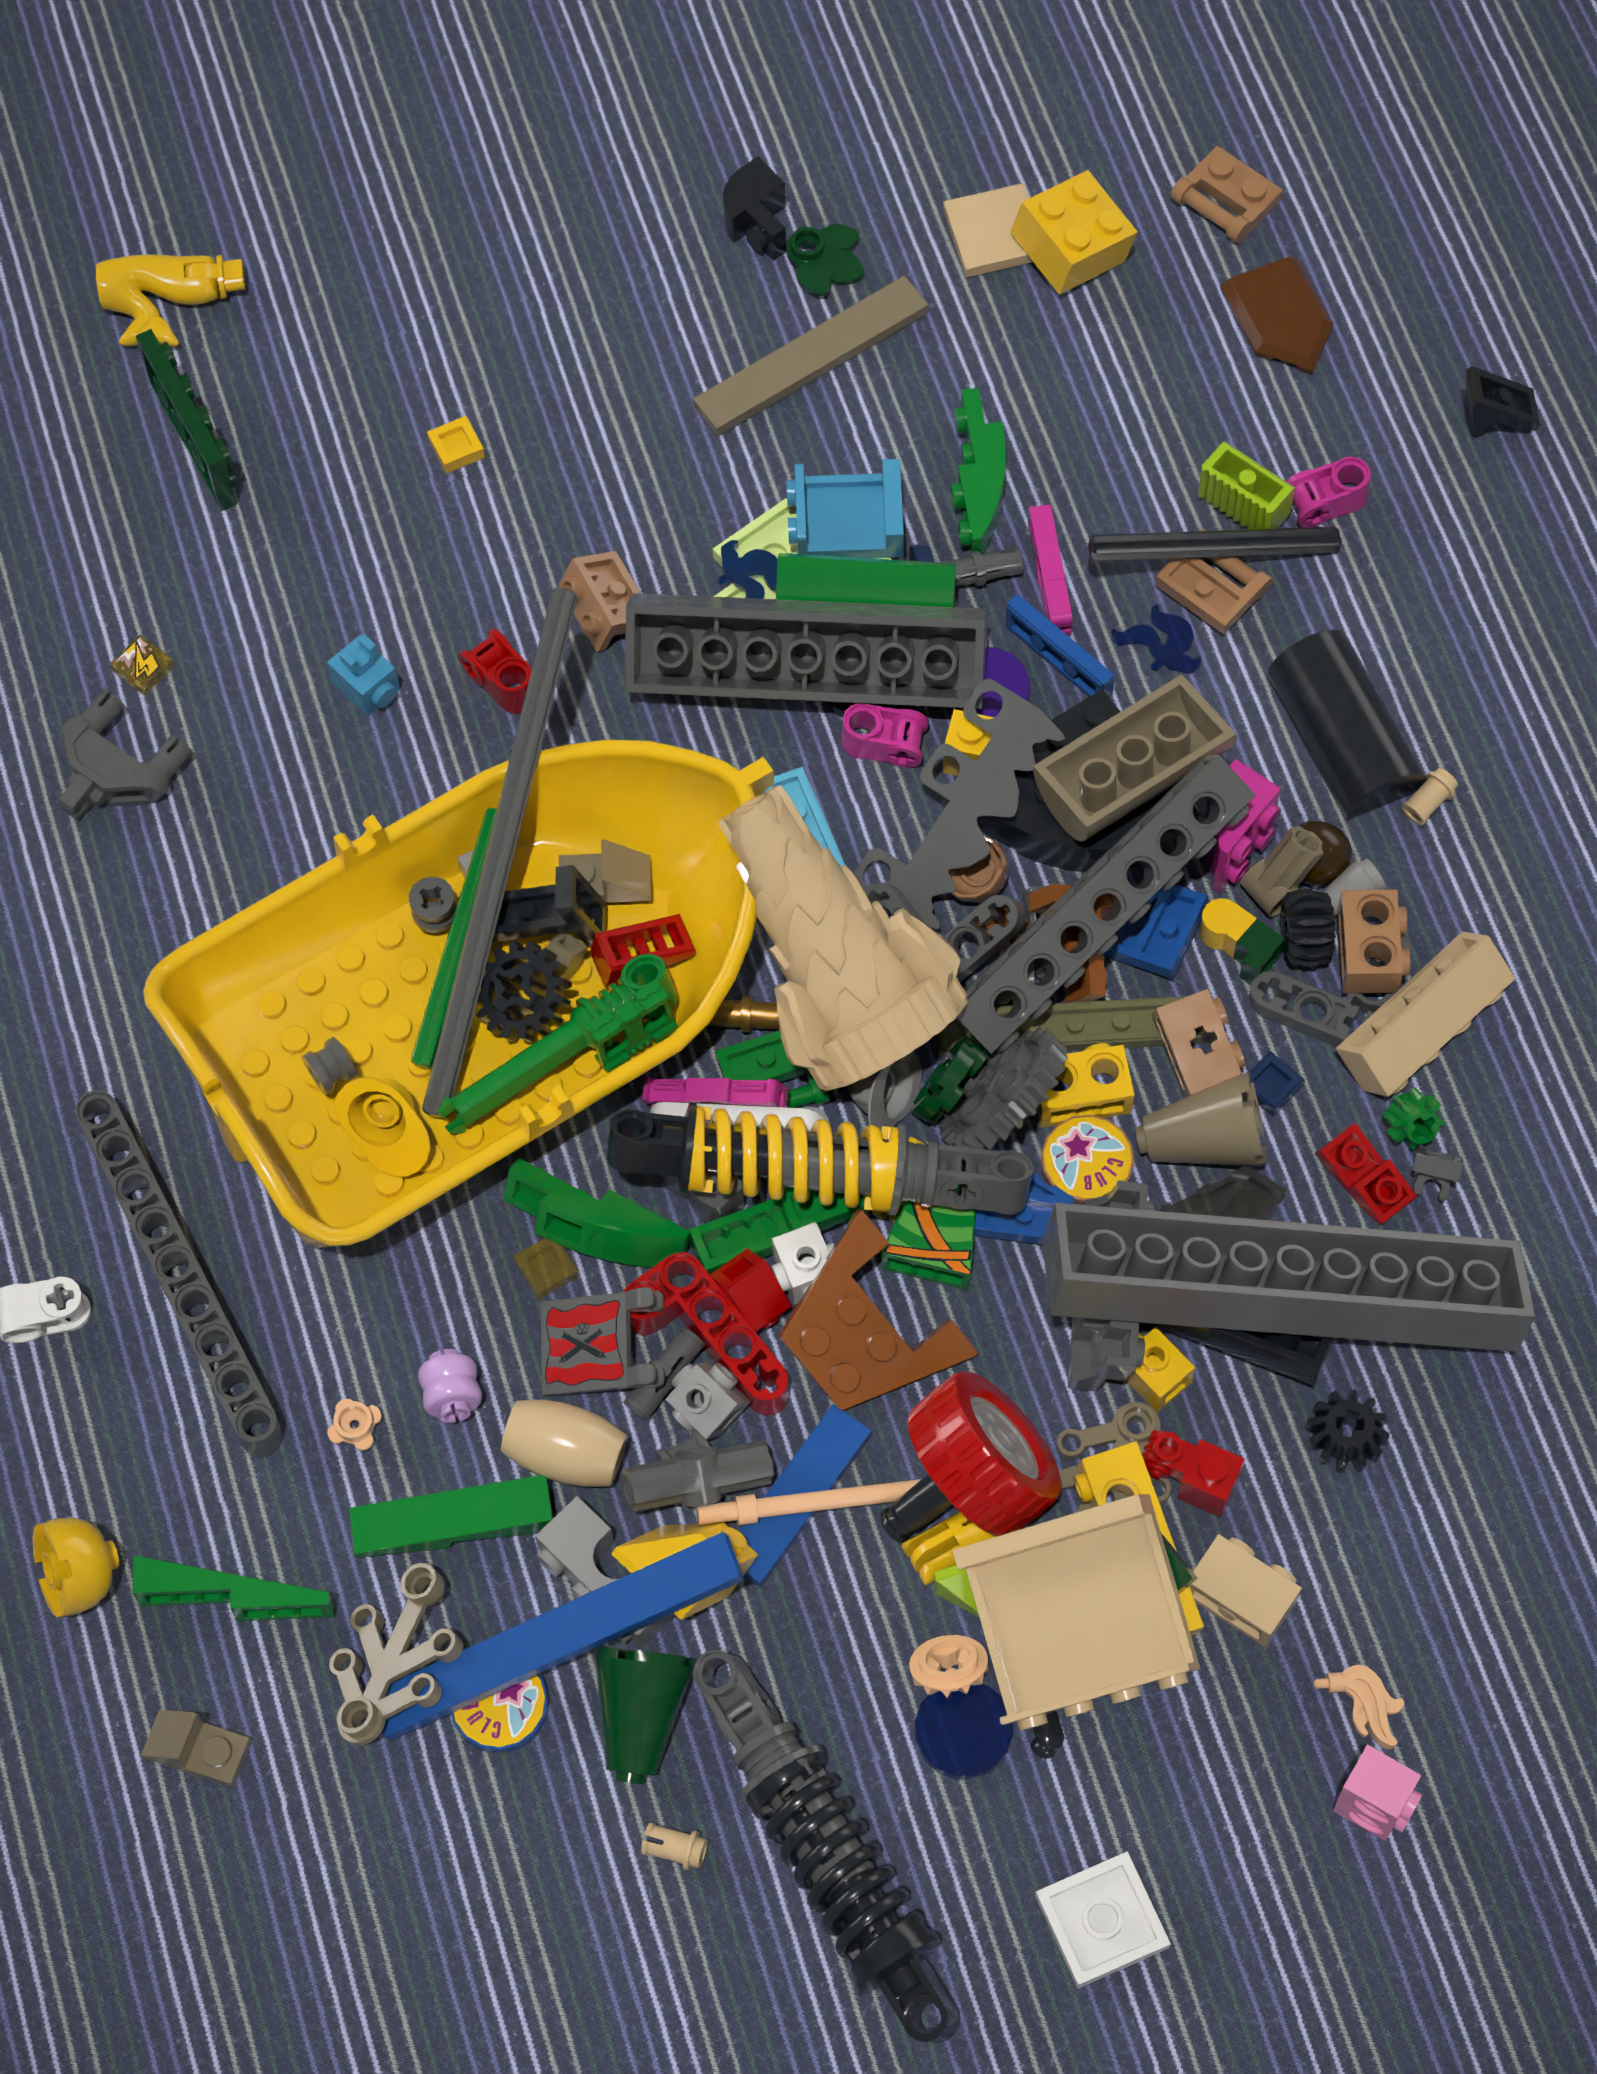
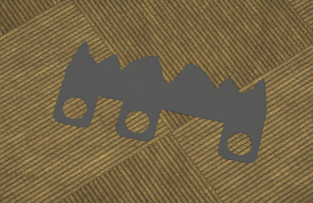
M992 679L981 681L963 708V714L967 720L993 735L978 759L975 761L953 746L942 744L936 748L921 771L920 779L922 783L950 801L909 863L905 865L884 850L873 848L868 851L854 872V876L864 890L868 886L864 881L866 867L876 860L886 862L891 872L887 884L896 886L904 894L925 924L933 929H940L938 919L932 913V897L956 890L955 883L948 871L950 869L969 867L984 859L990 853V846L978 826L977 818L979 816H1015L1019 800V788L1014 774L1015 770L1033 771V766L1036 762L1032 746L1035 743L1044 742L1046 739L1058 742L1065 740L1063 733L1040 708ZM988 691L998 693L1003 701L1000 713L992 719L979 717L975 709L977 699ZM951 756L959 763V774L953 782L940 784L933 777L934 764L942 757ZM877 895L878 902L887 909L885 903L889 896Z

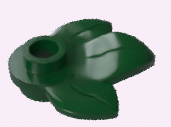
M830 224L821 230L813 227L797 229L787 241L786 252L789 260L797 266L796 278L800 285L814 295L826 296L831 282L845 285L860 280L864 276L863 266L859 259L849 250L857 242L859 232L841 224ZM806 248H809V249H812L813 251H808V252H807V251H802V250H803V249H806Z

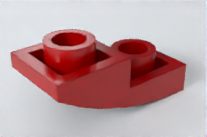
M1356 1123L1349 1125L1315 1152L1345 1191L1379 1225L1383 1224L1417 1197L1390 1159L1383 1161Z

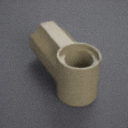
M1300 826L1290 828L1269 856L1254 864L1244 874L1240 884L1270 918L1280 915L1281 905L1286 893L1298 891V885L1324 854L1322 850L1323 842L1314 832L1307 831Z

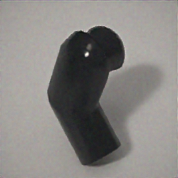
M1057 1711L1046 1714L1047 1724L1033 1727L1035 1739L1030 1744L1031 1750L1034 1754L1044 1759L1054 1757L1057 1748L1063 1746L1065 1736Z

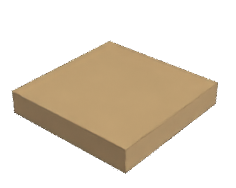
M1024 183L943 201V211L966 278L1033 262L1010 233L1021 203L1029 199Z

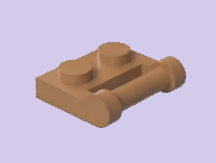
M1216 146L1186 177H1182L1177 181L1170 193V198L1180 205L1186 203L1226 230L1228 238L1236 243H1240L1282 200L1283 189L1219 146ZM1198 190H1203L1204 192L1215 198L1217 201H1219L1220 203H1222L1223 205L1237 213L1239 216L1235 217L1230 212H1228L1227 210H1225L1224 208H1222L1221 206H1219L1218 204L1204 196Z
M1236 556L1207 558L1246 585L1243 589L1199 557L1173 558L1156 576L1155 585L1223 635L1257 599H1261L1267 593L1273 583V578L1264 571L1256 572Z

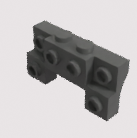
M1118 1180L1110 1192L1097 1198L1085 1200L1082 1204L1154 1211L1153 1202L1147 1201L1148 1184ZM1073 1317L1068 1388L1096 1392L1106 1379L1126 1381L1136 1367H1141L1144 1359L1145 1340L1144 1338H1138L1139 1322Z

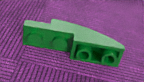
M979 388L961 390V407L954 408L957 434H965L966 444H961L963 465H958V483H951V497L954 510H962L963 520L958 521L961 547L968 546L969 552L979 551L981 554H984L992 540L1002 508L1006 463L1003 422L985 424Z
M520 1158L509 1169L503 1200L536 1217L534 1233L586 1255L634 1266L654 1267L674 1253H686L690 1231L610 1189L601 1200H598L588 1195L585 1191L567 1184L548 1174L545 1170L535 1167Z

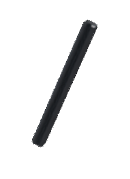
M1336 527L1096 534L1090 536L1088 552L1090 559L1093 561L1336 553L1341 545L1339 529Z

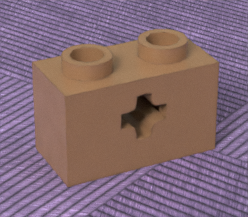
M1209 989L1158 1007L1152 1013L1184 1097L1242 1074L1240 1068L1245 1066L1244 1056L1236 1040L1229 1042L1223 1027L1224 1024L1228 1023L1225 1008L1219 997L1212 999ZM1196 1032H1199L1201 1038L1210 1037L1212 1043L1206 1049L1207 1054L1205 1055L1201 1048L1193 1049L1190 1044L1195 1039Z

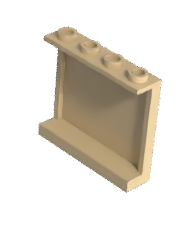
M1136 1494L952 1550L957 1569H966L1001 1691L1007 1716L1000 1717L1001 1725L1017 1722L1019 1731L1047 1724V1713L1064 1709L1066 1718L1095 1710L1092 1700L1109 1695L1113 1704L1142 1696L1140 1686L1157 1682L1159 1690L1189 1683L1186 1673L1201 1669L1150 1494Z

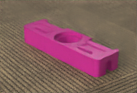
M1051 504L1032 506L1028 508V530L1032 542L1035 568L1045 616L1066 635L1071 636L1072 612Z
M645 1077L642 1102L651 1104V1107L659 1102H693L699 1104L786 1108L789 1088L774 1079L764 1081L731 1080L730 1078L651 1079Z

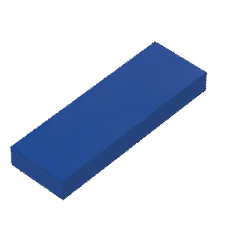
M1016 594L1007 602L1006 628L1088 697L1102 689L1109 698L1112 697L1115 675L1019 594Z

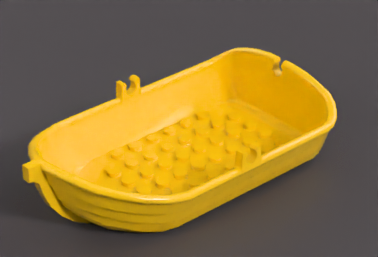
M607 739L566 744L540 750L505 891L555 885L556 867H559V855L601 854V840H608L650 855L651 901L606 903L605 931L680 914L696 953L693 957L667 966L678 994L677 1003L672 1009L674 1021L678 1024V1028L673 1033L657 1043L651 1039L649 1046L644 1044L643 1050L637 1049L635 1055L630 1053L631 1060L609 1073H606L596 1061L594 1056L597 1054L596 1048L586 1047L465 1127L466 1131L464 1133L450 1134L445 1128L446 1125L457 1119L454 1111L447 1118L433 1117L423 1112L422 1106L431 1070L417 1067L411 1063V1055L450 927L439 933H428L421 930L412 918L409 892L412 886L419 880L426 877H438L451 885L457 905L465 880L459 869L458 857L474 850L485 811L488 808L497 809L509 760L480 772L384 829L375 816L371 815L362 823L366 831L358 839L351 842L345 833L334 836L335 857L181 945L164 957L150 971L143 990L145 1005L175 1046L185 1065L197 1081L210 1105L226 1148L235 1161L240 1163L248 1161L282 1217L288 1221L305 1244L318 1248L347 1246L372 1238L679 1053L710 1023L736 980L751 943L757 919L756 900L735 867L741 861L731 847L718 822L725 815L732 813L741 805L761 795L766 789L774 785V771L764 757L739 771L724 760L694 750L654 741ZM439 898L427 899L426 901L429 903L436 902ZM569 932L570 935L585 944L575 932ZM669 933L662 934L667 947H674ZM560 934L494 942L491 944L487 961L492 964L496 961L494 949L497 947L509 953L511 941L522 944L524 948L528 941H532L540 945L542 950L547 948L550 940ZM651 939L646 940L650 952L656 951ZM587 946L588 948L578 970L568 980L572 982V987L562 991V997L571 1001L570 1006H559L557 1010L563 1021L558 1023L550 1020L547 1023L550 1032L570 1020L571 1011L577 1007L576 1000L578 998H590L593 995L599 998L598 993L603 989L609 992L608 987H604L591 957V946ZM628 947L631 957L637 956L634 947ZM514 983V987L519 990L522 997L529 1000L530 997L524 993L525 990L520 985ZM476 1004L454 1096L545 1035L535 1030L533 1042L529 1043L520 1039L519 1036L515 1042L502 1038V1033L498 1036L487 1030L489 1022L486 1023L477 1018L476 1013L483 1005ZM533 1014L526 1015V1016L524 1017V1019H525V1018H528L529 1016H531V1015H533ZM642 1018V1024L648 1021L649 1019ZM623 1030L614 1038V1042H623L625 1039ZM334 1036L348 1054L358 1075L351 1080L342 1079L335 1084L332 1092L324 1095L306 1069L301 1056L309 1051L318 1052L323 1049L325 1041ZM357 1078H388L397 1081L407 1089L413 1100L414 1111L422 1120L430 1139L431 1149L428 1160L418 1172L407 1177L391 1176L379 1171L366 1158L354 1140L343 1129L336 1116L335 1102L337 1094L346 1083Z

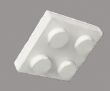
M1128 1851L1042 1888L1035 1893V1897L1077 1989L1170 1948V1941Z

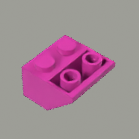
M1237 759L1232 762L1230 767L1253 791L1255 796L1246 804L1250 808L1248 813L1234 826L1228 827L1226 824L1214 836L1217 840L1216 844L1206 853L1212 887L1220 894L1230 881L1237 884L1242 879L1251 863L1248 859L1256 849L1262 852L1271 843L1277 832L1273 825L1281 812V808L1277 806L1281 788ZM1208 802L1206 807L1205 820L1208 818L1210 813V807Z

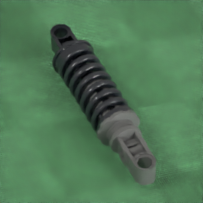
M720 1650L705 1652L697 1659L694 1665L693 1677L697 1687L714 1712V1717L720 1729L737 1750L732 1758L738 1770H744L746 1776L749 1777V1782L742 1789L740 1798L744 1804H748L757 1819L769 1820L766 1825L765 1834L772 1843L782 1844L779 1857L785 1865L796 1867L793 1880L798 1888L810 1890L807 1904L811 1910L824 1913L821 1920L822 1929L828 1935L839 1936L836 1940L835 1950L841 1958L849 1959L851 1963L850 1975L855 1982L854 1987L858 1994H867L881 1988L907 2034L917 2041L940 2043L950 2039L958 2028L959 2013L926 1960L940 1946L941 1941L937 1934H933L923 1925V1917L918 1912H911L897 1920L893 1912L908 1902L909 1894L903 1888H898L884 1897L879 1889L894 1878L895 1872L889 1865H884L877 1869L873 1866L872 1861L881 1853L877 1843L870 1842L863 1846L860 1845L857 1839L863 1836L867 1830L864 1821L856 1819L849 1823L846 1822L844 1816L853 1808L850 1798L842 1796L833 1800L830 1796V1793L838 1787L839 1780L834 1774H827L823 1768L825 1764L824 1750L817 1744L802 1748L798 1739L795 1738L797 1730L791 1722L782 1723L780 1721V1716L775 1706L758 1685L747 1664L741 1658ZM727 1662L730 1668L729 1680L724 1686L717 1688L713 1680L714 1671L720 1664ZM930 2004H934L941 2015L940 2024L932 2033H928L921 2024V2014L924 2008Z

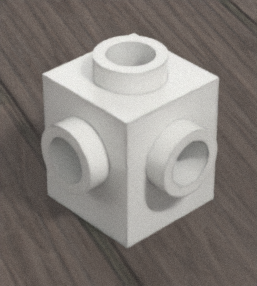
M816 1222L772 1238L773 1257L776 1264L771 1266V1270L782 1290H788L794 1305L799 1303L808 1286L814 1282L827 1261L826 1257L834 1246V1243L825 1244Z

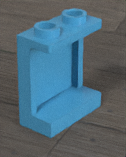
M882 459V473L805 476L804 465L795 464V480L786 481L787 507L796 506L797 518H788L789 544H798V554L856 558L903 557L904 531L900 459Z

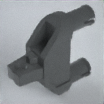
M102 689L99 696L80 716L74 715L69 717L63 724L64 740L72 774L67 780L69 787L59 798V803L65 813L78 820L94 804L100 806L104 802L108 806L114 807L156 802L168 791V780L193 755V752L185 742L180 740L177 744L178 737L170 735L166 743L148 763H141L101 736L100 733L125 709V706L115 694H112L109 698L110 691Z

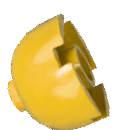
M66 1517L37 1524L34 1527L32 1537L33 1556L35 1564L42 1562L45 1578L38 1580L47 1606L55 1617L72 1616L91 1609L106 1596L112 1583V1570L119 1567V1558L115 1544L112 1540L105 1541L99 1529L86 1520Z

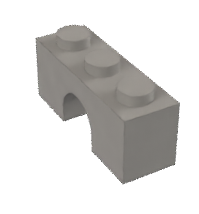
M578 1496L535 1536L540 1551L537 1555L538 1560L555 1577L562 1572L574 1584L570 1590L576 1598L618 1580L606 1577L596 1568L601 1555L614 1543L612 1530ZM671 1613L618 1637V1639L624 1644L630 1639L641 1649L675 1614Z

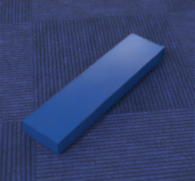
M832 1404L764 1498L832 1490L871 1438L872 1430ZM816 1511L758 1518V1523L743 1525L739 1532L746 1538L747 1544L758 1554L744 1574V1577L761 1588Z

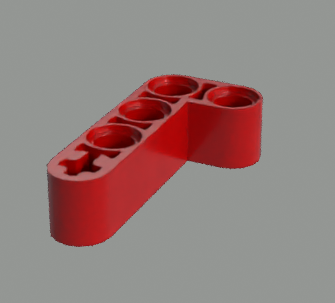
M685 1252L674 1253L635 1279L624 1289L623 1292H627L637 1288L648 1287L653 1289L654 1292L659 1291L663 1293V1309L661 1311L647 1314L630 1312L631 1331L641 1336L651 1335L679 1317L685 1326L705 1343L704 1350L712 1360L726 1367L736 1377L738 1382L735 1386L751 1401L748 1405L758 1414L769 1416L781 1412L786 1407L789 1400L788 1375L784 1367L699 1260L693 1255ZM679 1274H687L694 1278L692 1283L685 1287H677L670 1283L673 1277ZM707 1309H714L722 1314L721 1318L713 1323L703 1322L698 1316ZM735 1345H744L751 1350L742 1359H735L726 1354L730 1347ZM758 1368L759 1378L767 1387L775 1385L776 1391L770 1393L766 1388L759 1391L758 1377L755 1374Z

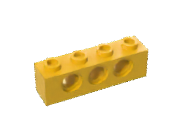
M1137 1441L1081 1459L1077 1467L1079 1474L1074 1475L1073 1480L1082 1503L1089 1502L1091 1508L1107 1504L1106 1494L1111 1491H1121L1128 1497L1136 1494H1150L1160 1531L1176 1550ZM1189 1586L1179 1594L1192 1636L1198 1634L1204 1628Z

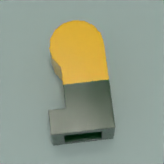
M1215 899L1206 904L1202 911L1199 931L1201 940L1212 949L1224 950L1225 953L1242 964L1239 977L1250 986L1259 974L1269 971L1282 956L1285 938L1229 899Z

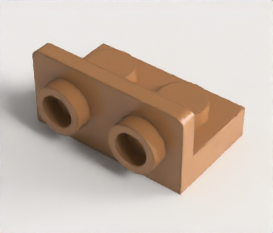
M616 551L572 558L559 583L560 588L570 589L577 594L578 600L574 615L580 623L582 632L588 637L596 652L606 650L614 635L626 633V604L633 593L641 592Z

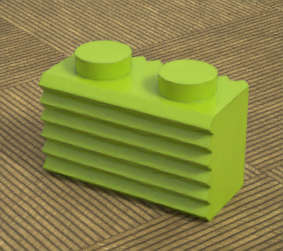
M1224 441L1202 464L1198 496L1199 498H1205L1206 503L1212 502L1213 507H1219L1220 512H1226L1227 517L1233 516L1234 522L1240 521V525L1247 526V530L1278 529L1291 513V505L1296 488Z

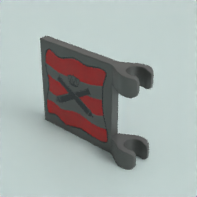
M645 1287L620 1293L541 1301L542 1396L549 1397L627 1388L662 1387L665 1382L664 1368L655 1367L649 1363L631 1366L630 1312L661 1311L663 1309V1293L659 1291L654 1292L653 1289Z

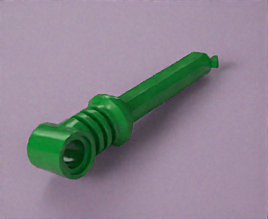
M643 954L632 958L621 971V978L617 981L618 985L612 983L608 986L609 992L603 989L598 993L599 998L595 995L590 998H578L576 1000L577 1007L572 1009L569 1021L452 1098L448 1096L444 1098L437 1109L438 1114L444 1118L454 1111L457 1119L445 1126L446 1130L450 1134L464 1133L466 1131L465 1127L586 1047L595 1048L593 1039L586 1031L585 1025L606 1011L614 1015L615 1010L629 1001L634 1002L633 994L655 979L669 994V1003L672 1010L677 1003L678 994L663 959L653 954ZM662 1005L646 1014L643 1018L653 1019L662 1017L664 1013ZM619 1033L604 1042L603 1046L606 1048L613 1046L614 1038Z

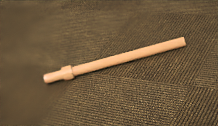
M921 1479L756 1498L754 1494L734 1496V1501L696 1507L698 1525L736 1521L737 1525L758 1523V1518L895 1502Z

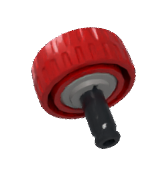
M967 1371L955 1373L933 1389L911 1410L908 1418L910 1439L928 1475L895 1500L890 1509H884L880 1515V1522L892 1539L903 1543L910 1539L912 1533L921 1531L950 1506L954 1505L967 1519L981 1529L993 1535L1001 1536L1022 1529L1057 1500L1061 1492L1060 1473L1053 1455L1035 1426L1002 1390L978 1374Z

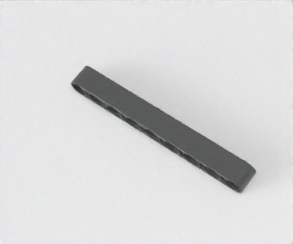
M93 1090L85 1093L76 1103V1118L225 1414L247 1453L255 1457L271 1455L278 1450L283 1439L282 1428L275 1411L125 1118L111 1094L102 1090ZM99 1113L110 1114L102 1123H90L92 1118ZM120 1150L129 1151L127 1157L118 1162L109 1161L115 1152ZM136 1189H149L148 1193L141 1199H128L130 1194ZM159 1226L168 1227V1231L162 1237L156 1239L148 1237L150 1231ZM174 1266H188L187 1271L182 1276L176 1278L167 1276L170 1269ZM203 1303L208 1305L206 1312L200 1316L190 1317L187 1315L189 1309L196 1304ZM220 1342L229 1344L226 1352L216 1357L207 1355V1351L212 1345ZM238 1382L249 1384L248 1389L242 1395H227V1391L233 1384ZM267 1422L270 1424L267 1432L261 1436L253 1437L247 1435L249 1428L254 1423Z

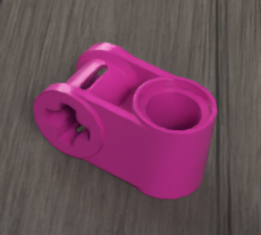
M1345 457L1313 470L1301 471L1290 477L1286 482L1296 488L1293 501L1299 512L1297 515L1299 525L1303 528L1316 527L1327 520L1362 509L1367 503L1371 477L1370 468L1366 462L1356 457ZM1343 483H1354L1357 486L1346 487L1343 485Z
M857 703L850 706L844 713L841 745L849 756L857 759L886 762L899 767H916L921 764L923 759L920 745L922 734L928 729L929 720L924 714L911 709H893L868 703ZM863 727L871 732L868 734H858L853 729ZM905 736H908L907 741H904Z

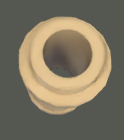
M1437 768L1435 772L1429 771L1425 775L1427 778L1426 782L1402 805L1404 814L1417 825H1424L1426 820L1445 799L1452 800L1456 795L1455 789L1458 787L1456 779L1442 768Z
M650 1822L644 1835L663 1840L664 1843L660 1845L643 1840L641 1846V1853L643 1855H651L683 1864V1869L687 1871L692 1867L701 1868L707 1852L708 1839L700 1837L699 1831L694 1830L691 1834L658 1826L655 1823Z

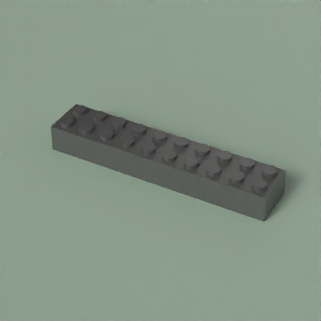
M1066 1203L1054 1204L1042 1238L1049 1309L1052 1316L1518 1352L1535 1318L1520 1241Z

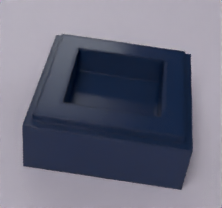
M1271 1051L1249 1071L1251 1073V1082H1254L1259 1106L1272 1117L1295 1096L1305 1083L1303 1077Z

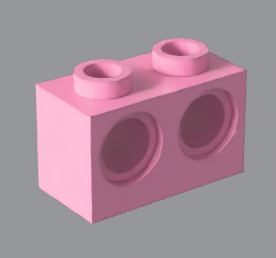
M1367 1744L1346 1781L1333 1811L1386 1841L1393 1828L1401 1833L1403 1832L1416 1809L1422 1794L1414 1789L1421 1775Z

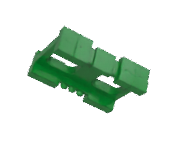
M657 979L633 994L635 1001H629L615 1010L614 1015L606 1011L585 1025L586 1031L591 1035L597 1054L594 1055L595 1059L606 1073L631 1060L629 1054L635 1055L637 1049L643 1050L644 1044L649 1046L651 1039L657 1043L678 1028L670 1007V996ZM662 1005L664 1011L662 1017L649 1019L642 1024V1018L646 1014ZM624 1030L625 1039L623 1042L619 1043L616 1041L610 1048H603L604 1042Z

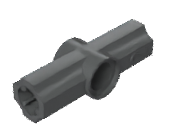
M760 1440L721 1449H715L710 1446L686 1447L676 1451L673 1454L674 1458L623 1468L621 1482L627 1507L632 1512L676 1503L689 1507L710 1505L718 1502L722 1498L721 1494L771 1484L774 1471L768 1446Z

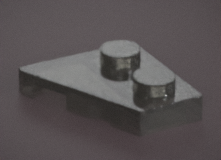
M1243 1166L1229 1173L1222 1181L1210 1182L1196 1189L1195 1194L1173 1205L1170 1202L1163 1205L1159 1211L1268 1220L1285 1198L1287 1190L1253 1167Z

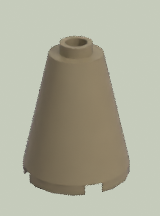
M1250 1072L1234 1076L1143 1116V1125L1136 1126L1135 1128L1140 1154L1149 1153L1152 1162L1261 1166L1267 1165L1268 1162L1266 1145L1261 1146L1259 1138L1262 1137L1264 1129L1254 1082H1251Z

